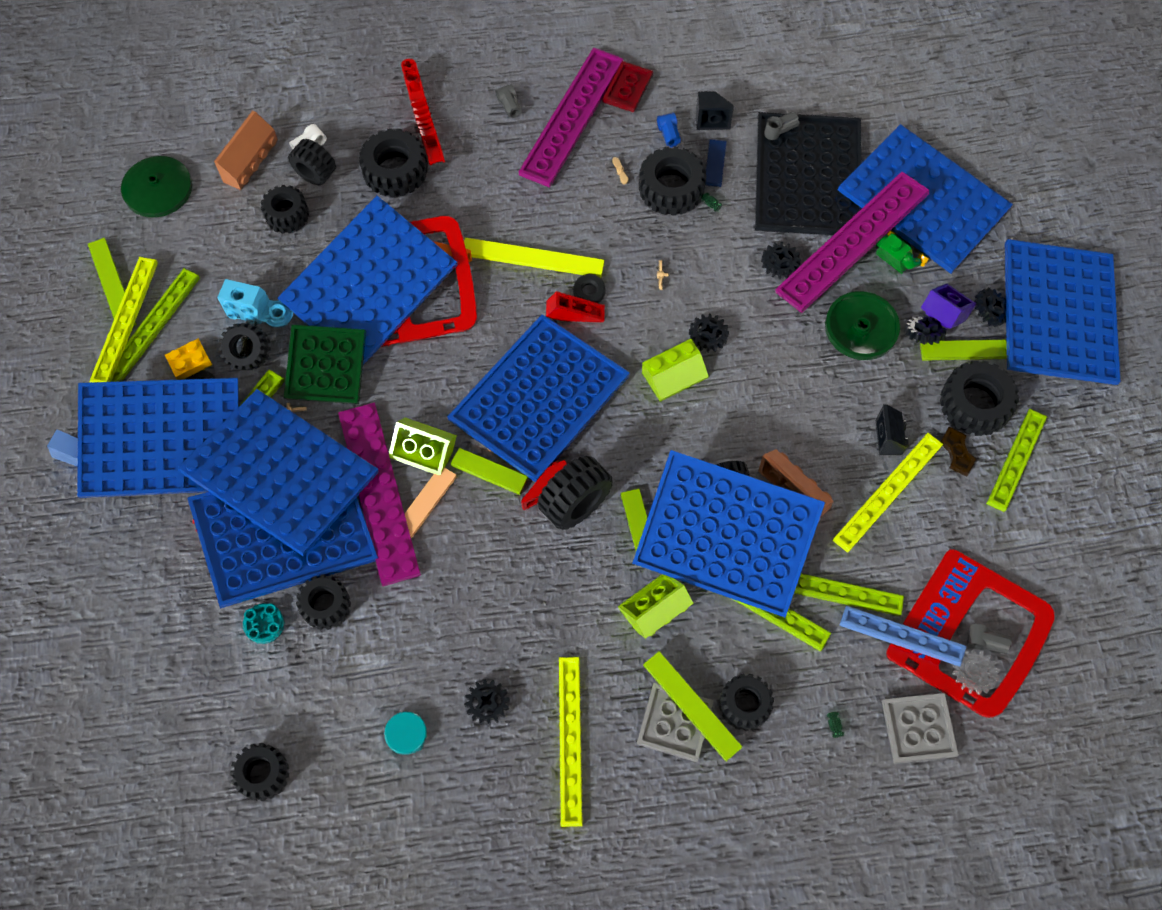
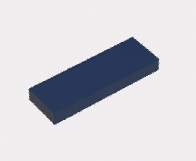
M709 139L706 186H722L727 141Z

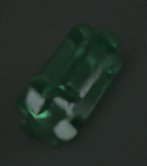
M705 193L701 200L705 201V204L711 209L714 208L715 212L719 211L722 204L712 195L709 196L710 193Z
M830 712L826 715L829 718L830 731L834 733L832 734L833 738L844 736V732L841 731L843 729L841 720L837 717L839 715L838 712Z

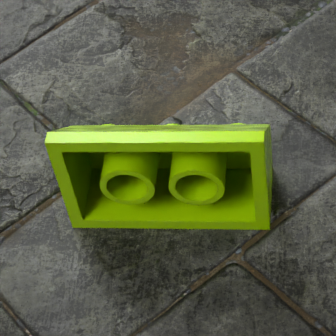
M692 339L642 362V374L660 402L709 377L702 355Z
M404 417L396 422L389 457L430 473L441 475L453 453L457 435Z
M662 574L620 604L618 608L636 632L646 639L655 634L662 626L670 623L677 615L685 612L694 603L682 583Z

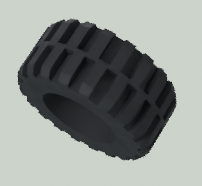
M392 128L384 132L381 130L377 132V135L373 134L370 136L369 141H365L359 153L360 167L368 187L372 188L376 193L380 192V195H390V197H396V195H400V197L405 196V193H412L415 191L414 188H419L422 182L425 181L426 173L428 172L426 153L419 138L415 135L412 136L411 132H403L402 129L392 130ZM391 157H402L408 160L404 165L395 169H386L380 166L383 161Z
M675 146L674 148L664 147L663 150L658 149L654 151V154H649L642 162L639 172L640 196L642 200H645L644 203L648 207H652L653 211H660L663 215L668 213L671 216H676L677 213H680V215L685 214L686 210H693L695 205L697 206L701 202V198H703L706 184V169L701 159H697V155L693 152L689 153L688 149L683 148L682 150ZM665 175H677L682 177L687 183L683 186L672 188L662 185L658 179Z
M977 360L971 361L970 364L966 362L954 369L940 394V405L943 406V415L948 416V422L950 424L953 422L956 429L960 430L961 428L965 430L964 433L966 434L975 433V436H982L983 433L990 435L994 431L998 432L1016 411L1019 402V395H1017L1019 392L1018 387L1014 385L1015 380L1012 376L1009 377L1007 375L1008 372L1005 369H999V366L996 364L990 365L988 361L979 363ZM966 388L984 390L992 397L995 407L991 409L975 407L966 399L963 390Z
M580 456L578 459H574L571 463L566 464L547 482L548 484L544 486L542 493L538 497V507L556 528L562 530L572 528L576 524L581 523L586 517H589L603 503L613 486L612 476L594 457Z

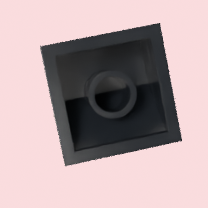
M716 91L698 92L696 130H730L734 105Z
M883 404L875 420L879 455H902L905 449L908 448V437H905L904 432L906 430V420L903 419L902 412L887 404Z

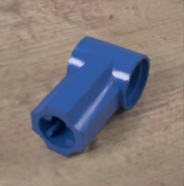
M675 113L657 116L658 129L663 133L666 146H670V148L676 147L681 143V138L677 129Z

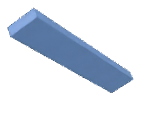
M849 606L845 607L840 622L842 627L959 667L962 664L966 650L965 645Z

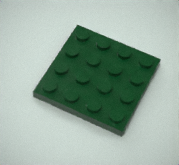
M291 325L283 398L359 404L366 330Z

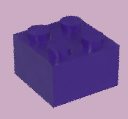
M946 283L930 291L921 309L929 317L940 321L943 327L951 329L967 320L976 303Z

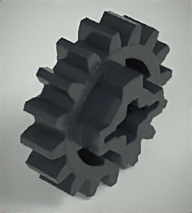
M774 242L773 247L768 245L767 250L763 251L761 258L762 268H767L766 274L771 272L772 278L778 275L779 279L782 276H785L787 279L789 274H792L800 266V253L795 252L796 247L790 248V243L785 246L783 242L780 245Z
M990 287L981 290L975 295L976 300L974 302L977 305L975 310H979L978 316L983 317V322L988 321L989 326L993 324L996 327L1006 322V298L1001 297V293L997 294L996 289L991 290Z
M702 314L701 319L696 317L695 322H691V329H689L690 339L694 341L696 347L700 346L699 351L705 348L707 353H709L710 349L716 352L717 347L722 349L723 343H727V337L729 336V331H727L728 325H724V319L719 321L718 315L712 318L711 314L708 317Z
M918 316V318L912 317L911 320H907L905 326V335L910 336V340L915 339L916 343L920 342L924 345L927 343L933 345V342L939 344L940 341L944 340L947 331L940 324V321H935V318L931 319L928 316H924V318Z
M483 679L482 685L475 682L476 688H469L471 695L465 694V698L469 702H465L464 706L470 708L466 711L467 714H473L472 721L479 719L480 725L487 721L488 726H491V720L499 723L498 717H505L503 710H509V706L505 703L510 702L509 697H504L507 695V690L501 691L502 684L499 683L495 686L494 680L487 684L486 679ZM498 695L501 698L500 707L496 703ZM474 698L478 701L476 709L473 706ZM490 699L491 704H485L484 706L483 701H488Z

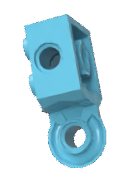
M225 279L217 297L226 315L231 319H242L251 324L266 322L272 327H284L293 317L292 311L278 300H269L266 292L258 286Z

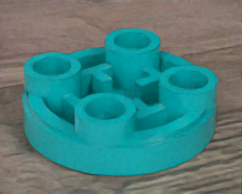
M258 604L244 613V633L255 643L267 644L273 642L281 635L284 629L283 614L274 604Z
M400 712L388 721L384 736L387 745L392 751L401 755H409L422 749L427 738V728L422 718L417 714Z

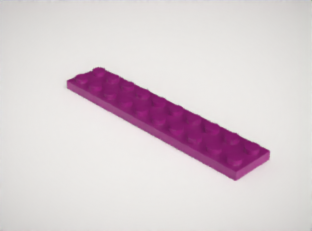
M593 47L521 166L519 176L546 187H551L604 97L623 58Z
M901 172L775 289L776 294L803 313L929 195V189L904 172Z
M375 402L338 412L347 449L378 468V474L363 489L359 497L366 525L378 557L375 561L382 586L421 576Z

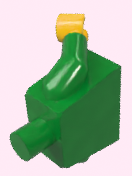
M891 230L875 244L879 247L875 254L901 274L906 269H913L918 266L924 267L929 260V257H925L923 253H920L917 258H913L912 248L895 236V232Z

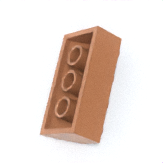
M253 110L214 161L223 182L239 190L248 183L249 178L257 171L260 163L267 157L268 152L276 145L278 140L274 128Z
M775 449L763 455L758 472L771 484L824 501L825 505L820 518L831 508L834 501L830 494L822 491L813 479L804 475L802 469L797 465H793L784 453H780Z

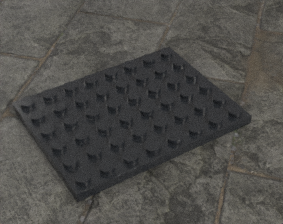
M758 112L755 231L834 235L862 209L838 191L839 186L862 163L861 118L797 114L799 120L798 127L781 133L776 140H769L764 135L767 120L773 116L781 117L786 115V113Z

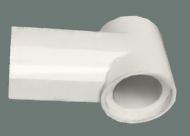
M310 124L305 128L302 135L289 143L292 149H294L302 139H309L322 146L326 141V136L315 124Z

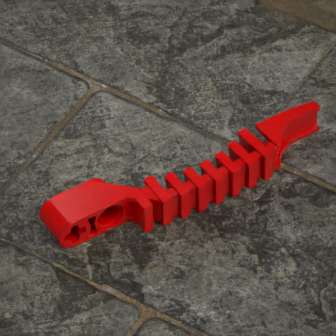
M405 59L401 63L402 73L429 165L441 161L443 163L445 159L432 122L417 64L413 59Z

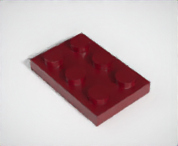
M622 61L603 97V103L634 113L653 76V71Z

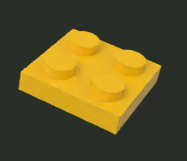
M199 339L165 354L177 380H183L212 365Z

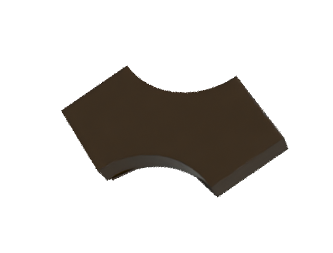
M948 427L941 443H943V447L950 455L951 463L949 468L967 477L976 458L966 448V435Z

